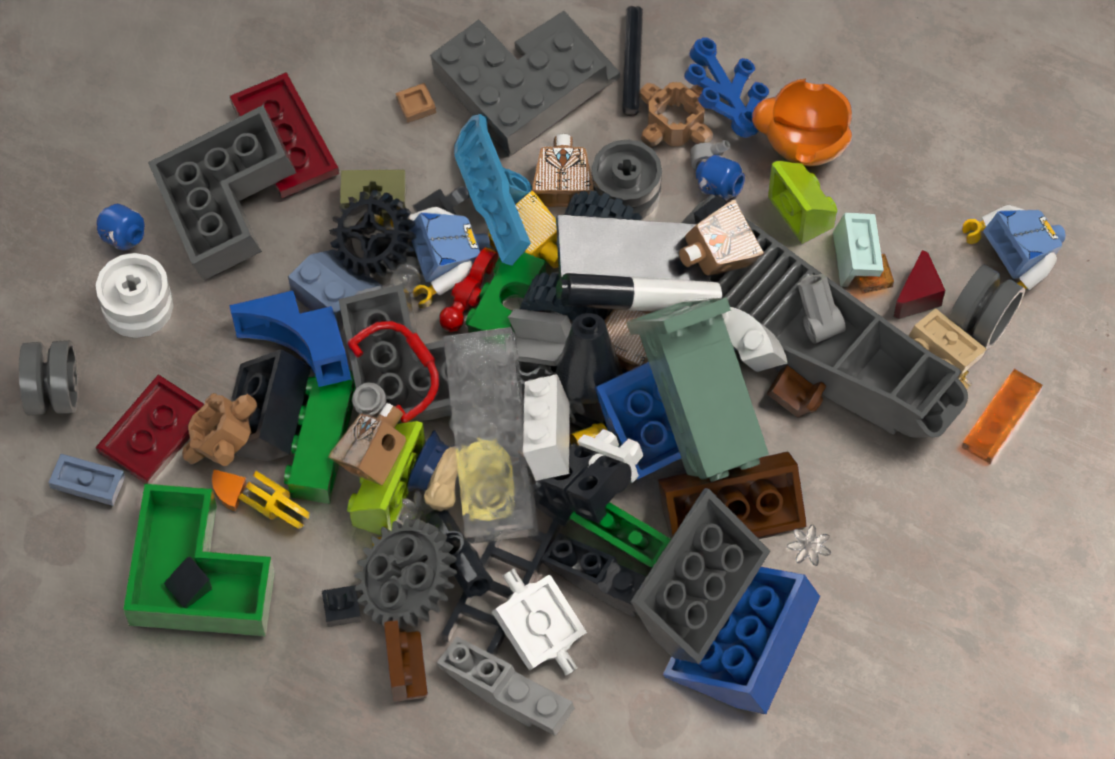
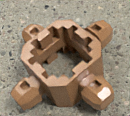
M670 82L661 89L655 84L646 83L640 89L641 99L648 105V126L642 132V142L649 147L656 146L661 141H665L671 147L683 146L690 139L696 144L710 143L713 139V134L704 124L705 108L698 102V97L704 88L694 85L689 89L682 82ZM683 104L684 110L690 114L686 119V123L680 122L677 125L673 122L669 125L668 119L662 115L667 110V105L670 107L677 105L679 107Z
M216 393L208 396L205 400V405L192 416L188 425L190 441L182 451L185 461L194 464L207 457L222 466H228L234 460V454L247 443L251 430L248 418L256 410V400L248 394L240 396L234 402Z

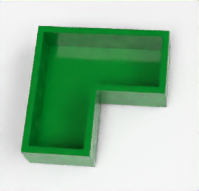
M156 484L144 485L123 608L129 626L266 636L275 576L272 559L268 556L210 552L217 509L212 489ZM190 556L210 580L212 590L188 608H183L164 586V582Z

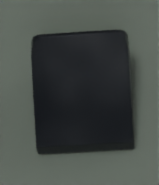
M190 556L164 582V586L183 608H188L212 590L210 580Z

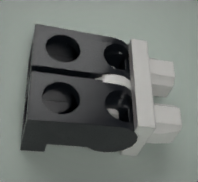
M604 429L595 438L584 434L578 440L579 445L569 451V474L541 480L550 504L572 513L575 511L576 515L596 523H600L607 515L605 506L618 492L626 489L630 482L633 483L639 476L635 465L643 457L638 442L628 439L619 448L617 437L612 432Z

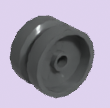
M630 139L617 140L604 146L595 155L592 164L593 191H597L600 196L606 193L613 200H616V198L622 200V205H630L634 208L633 213H639L642 217L641 219L649 216L658 206L661 196L662 167L661 160L652 148L639 141Z
M983 264L962 290L951 310L949 319L966 333L973 328L972 338L986 349H989L999 339L1013 318L1024 296L1025 288L1010 279L999 286L1000 273Z
M53 341L48 353L41 342L22 344L19 355V384L22 405L26 415H45L50 403L57 414L75 413L78 402V371L72 341Z

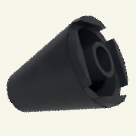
M592 313L582 314L574 319L555 372L566 392V396L573 401L583 404L599 403L595 387L623 374L605 321L600 316Z

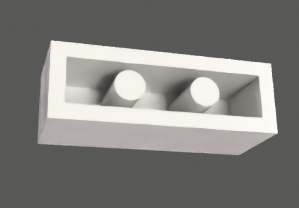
M557 374L525 382L523 454L536 481L569 474L570 402Z

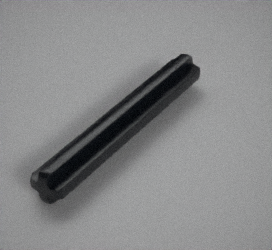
M629 6L626 9L622 111L627 115H636L639 112L643 9L640 6Z

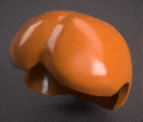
M806 78L793 81L785 85L775 97L759 102L753 110L752 121L755 128L767 136L771 146L781 157L792 163H800L804 166H818L831 162L846 150L852 140V132L850 130L852 120L851 104L844 94L829 84L807 83Z

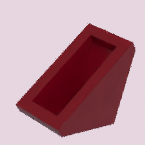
M921 251L896 301L893 317L901 319L942 306L946 290L928 252Z

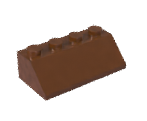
M787 451L759 458L760 464L747 469H741L740 466L729 469L730 475L715 481H710L709 478L700 479L698 476L687 475V473L658 479L662 509L670 538L672 539L704 488L709 489L757 538L807 527L797 462Z

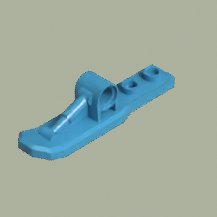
M481 114L473 115L459 133L454 144V156L475 210L484 217L502 263L513 265L531 244L515 204L532 191V186L521 174L502 167L488 133L487 118Z

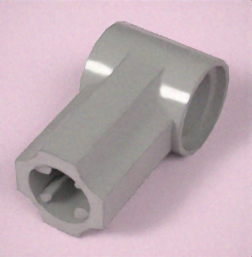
M819 274L802 278L801 282L798 283V288L806 316L803 317V325L810 341L816 344L845 332V322L840 310L834 305L827 276Z

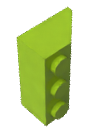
M413 421L400 423L395 426L394 429L406 437V442L383 485L360 477L362 485L358 494L353 493L347 506L352 526L381 536L382 527L392 531L393 521L398 520L409 494L407 482L410 473L425 444L422 422Z

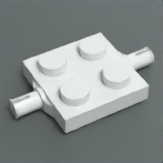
M515 568L504 574L502 577L509 585L513 594L506 603L493 610L492 613L528 670H531L543 661L554 658L565 673V676L576 670L578 667L567 650L575 640L587 632L550 574L537 583L527 584L526 586L515 571Z

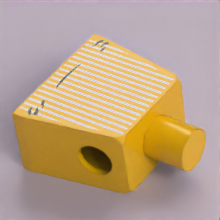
M531 191L515 204L531 242L525 253L542 260L544 259L553 268H557L559 265L556 218L539 197ZM488 229L490 245L496 249V246Z

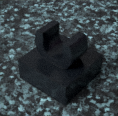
M356 585L322 590L327 627L361 622L359 603L357 602L358 596L357 591H355Z

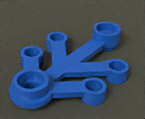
M707 37L696 40L689 51V55L695 63L689 65L684 73V77L690 84L704 88L698 97V102L702 107L712 109L732 120L731 128L738 136L749 138L752 135H756L759 131L755 128L752 121L753 110L759 102L767 98L769 89L765 84L755 82L748 91L750 99L746 107L740 99L746 80L755 71V65L748 59H740L734 67L735 75L731 83L716 58V43ZM702 66L708 67L715 81L705 76L706 71ZM722 98L728 101L729 105L719 101V99Z

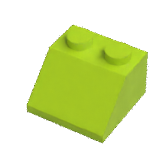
M784 161L772 163L768 198L800 243L804 244L833 229L838 212L834 200L830 196L826 197L820 189V183L815 174L809 173L804 165L800 163Z

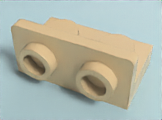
M936 308L915 324L909 334L910 338L928 351L959 368L961 371L958 376L959 380L964 372L980 360L987 350Z

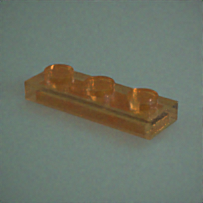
M1014 368L964 440L962 448L991 464L1041 392L1043 385Z

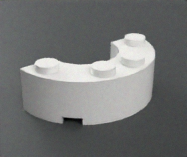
M730 307L731 311L722 314L733 348L739 352L742 362L756 372L787 364L785 352L778 339L755 318L733 307Z

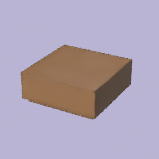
M425 83L395 93L396 100L407 123L436 113V106Z

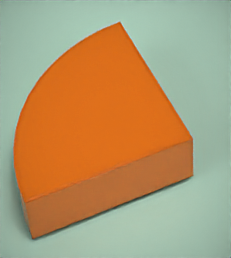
M214 469L212 484L216 496L226 508L236 512L240 502L238 497L244 492L247 484L246 477Z

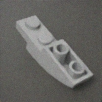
M456 636L437 662L442 670L483 700L528 727L534 724L554 736L557 735L575 709L572 701L516 673L513 665Z

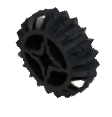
M372 190L369 196L368 193L363 191L359 194V201L354 197H348L350 206L348 208L343 205L339 206V210L343 213L341 218L338 216L332 217L333 221L338 224V227L329 230L331 235L337 237L330 242L331 247L338 249L334 254L336 259L344 260L342 266L346 269L353 268L354 274L361 276L364 273L368 278H373L375 273L381 277L386 276L387 268L393 272L397 271V260L402 263L407 262L406 257L403 256L404 251H414L413 247L408 244V240L417 238L416 234L408 231L416 226L415 221L408 219L411 211L406 207L402 208L403 201L398 198L393 200V195L388 192L381 195V192ZM382 210L387 211L391 216L394 230L384 226ZM362 216H364L363 221L360 224L356 225L359 219ZM376 230L379 231V232H381V233H376V235H371L370 238L364 236V235H370V233L373 234V233H375ZM352 238L361 241V250L364 251V258H360L355 252ZM387 243H390L388 248L381 254L382 248Z

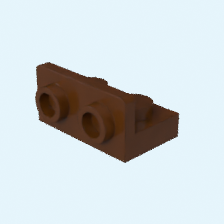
M398 620L384 622L393 702L427 698L428 691L421 633L419 631L400 632Z

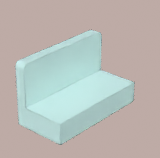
M844 213L833 231L840 286L848 287L854 276L880 277L884 269L875 214Z

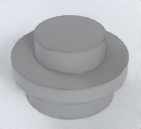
M375 383L362 384L353 394V406L359 414L378 415L386 404V394Z

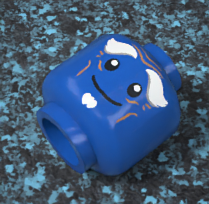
M712 155L705 162H701L695 174L698 180V187L703 194L719 195L725 201L733 196H738L745 183V174L742 173L740 164L719 155Z
M118 203L110 205L103 209L97 218L98 236L104 242L119 250L126 251L132 249L144 237V218L138 212Z

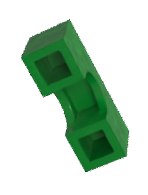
M525 252L513 265L502 263L500 257L498 258L493 272L495 275L491 283L486 282L480 293L479 299L481 301L476 309L472 308L466 318L465 326L468 327V334L481 331L485 339H495L508 348L515 335L508 318L513 311L507 309L502 304L511 298L524 299L536 275L540 276L541 273H546L545 260Z

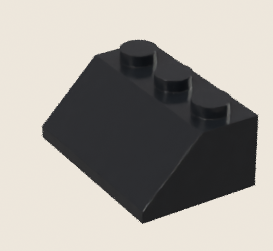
M282 349L240 364L231 401L234 402L240 396L248 394L256 400L257 407L255 412L248 418L251 433L247 443L234 456L271 461L290 455L311 371L310 365Z

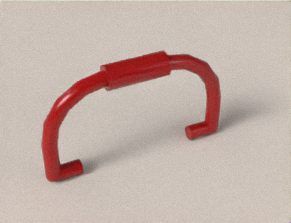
M393 321L377 322L366 327L348 341L347 344L356 358L363 355L362 350L357 345L358 343L379 330L392 329L400 332L407 338L406 342L422 365L428 368L431 375L430 389L420 404L405 413L400 405L395 406L403 412L400 419L401 422L407 423L422 413L435 399L439 388V373L434 364L435 358L418 334L412 333L405 325Z

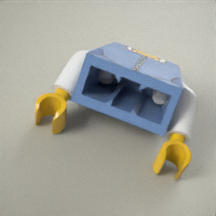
M1005 205L983 216V220L980 222L976 219H968L964 222L962 227L963 234L975 231L966 236L967 243H978L982 237L981 231H983L1012 278H1019L1020 281L1017 284L1028 290L1048 276L1057 262L1056 254L1062 248V243L1066 236L1064 228L1061 225L1051 226L1043 212L1039 210H1024L1011 205Z
M432 207L411 214L409 218L415 221L416 226L408 231L416 234L417 238L411 241L425 282L432 283L429 287L418 285L413 290V297H417L422 293L428 295L426 299L418 303V307L422 309L428 308L431 305L433 295L436 293L442 295L454 288L456 283L464 280L469 275L472 265L484 247L489 248L490 246L489 237L486 233H473L468 218L454 215L439 207ZM391 219L390 224L391 227L394 228L393 221Z

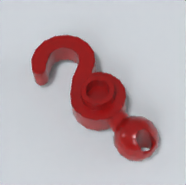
M484 247L474 261L469 276L455 284L451 296L455 297L453 305L444 308L439 314L440 325L445 331H458L464 323V310H468L471 306L475 308L478 305L482 290L480 287L485 273L492 274L498 260V252Z

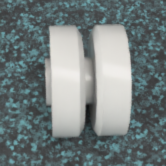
M137 253L120 255L109 261L99 272L96 281L97 298L101 305L104 319L112 330L122 336L138 338L149 336L159 331L169 321L174 308L167 274L158 261L148 255Z

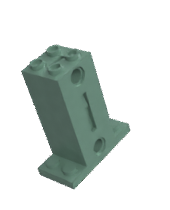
M727 297L685 300L626 322L630 335H640L687 475L698 476L700 479L709 478L710 481L730 475L728 470L740 466L741 469H747L760 464L759 458L769 454L722 316L723 313L731 311Z

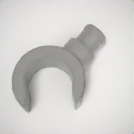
M723 140L721 143H700L690 149L692 168L696 169V163L699 160L708 159L712 155L720 156L724 154V151L730 149L729 142Z

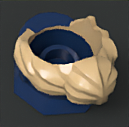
M433 430L412 468L407 482L408 492L416 489L425 491L424 501L434 510L443 511L451 508L456 500L454 491L455 480L463 461L460 446L444 444L437 432Z

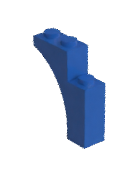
M294 291L229 305L237 338L272 341L295 351L312 368L318 387L351 380L346 352L332 306L299 313Z

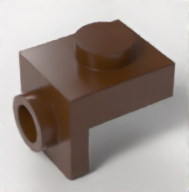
M787 365L781 368L766 394L795 417H799L808 412L813 413L819 408L823 401L821 395L826 385L823 382L812 385Z

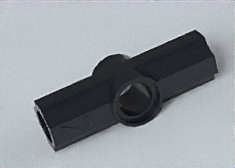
M448 510L431 511L425 516V523L437 527L438 531L447 536L445 541L453 545L449 554L455 556L457 560L450 564L449 567L457 571V574L454 575L469 598L473 596L481 597L490 590L493 579L479 559L478 552L468 542Z

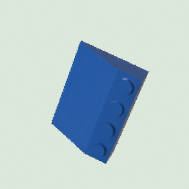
M649 361L595 387L608 431L617 437L618 447L620 448L628 439L638 442L641 447L643 457L635 465L639 475L636 478L637 480L681 459Z
M760 567L701 662L697 664L675 659L671 656L663 676L735 708L766 715L817 606L820 595L804 574Z

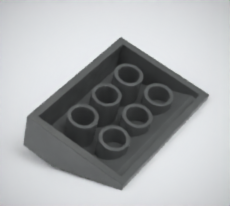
M704 488L631 600V603L652 638L673 658L699 664L771 551L709 489Z

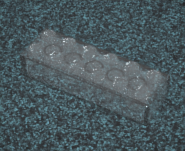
M511 327L443 336L465 538L471 544L539 535L532 472L523 454L524 403L516 336Z

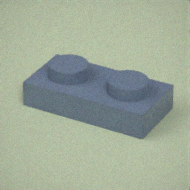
M60 454L48 483L51 489L114 506L125 479V474L122 470Z

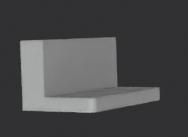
M514 309L508 318L517 338L508 347L505 353L506 359L557 366L571 328L568 316Z

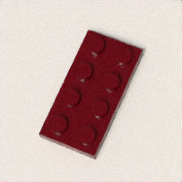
M287 72L229 96L238 117L263 105L272 119L297 172L274 183L281 198L339 174V167Z

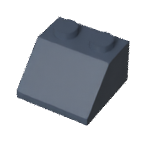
M335 249L310 254L288 276L290 291H294L295 298L311 311L332 306L340 332L344 325L338 299L383 289V287L375 279L366 277L364 273L358 276L353 273V268H344L342 266L344 260L340 261L334 255L337 252Z

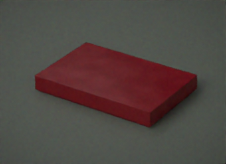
M158 374L96 446V450L99 454L144 484H152L190 439L188 425L192 416L205 404Z

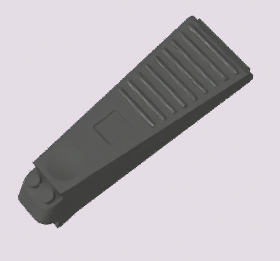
M710 194L704 201H701L682 223L698 224L694 220V212L713 199L715 195ZM746 219L764 254L748 267L710 275L711 282L720 284L722 298L727 297L730 307L748 313L770 330L778 339L785 352L787 364L773 368L780 371L781 368L788 365L812 385L823 382L826 385L822 393L823 396L893 435L898 430L914 438H935L941 436L968 402L967 389L958 378L961 373L960 369L928 351L828 277L834 305L838 307L843 316L846 330L841 334L813 344L803 325V317L806 316L798 283L806 276L822 273Z

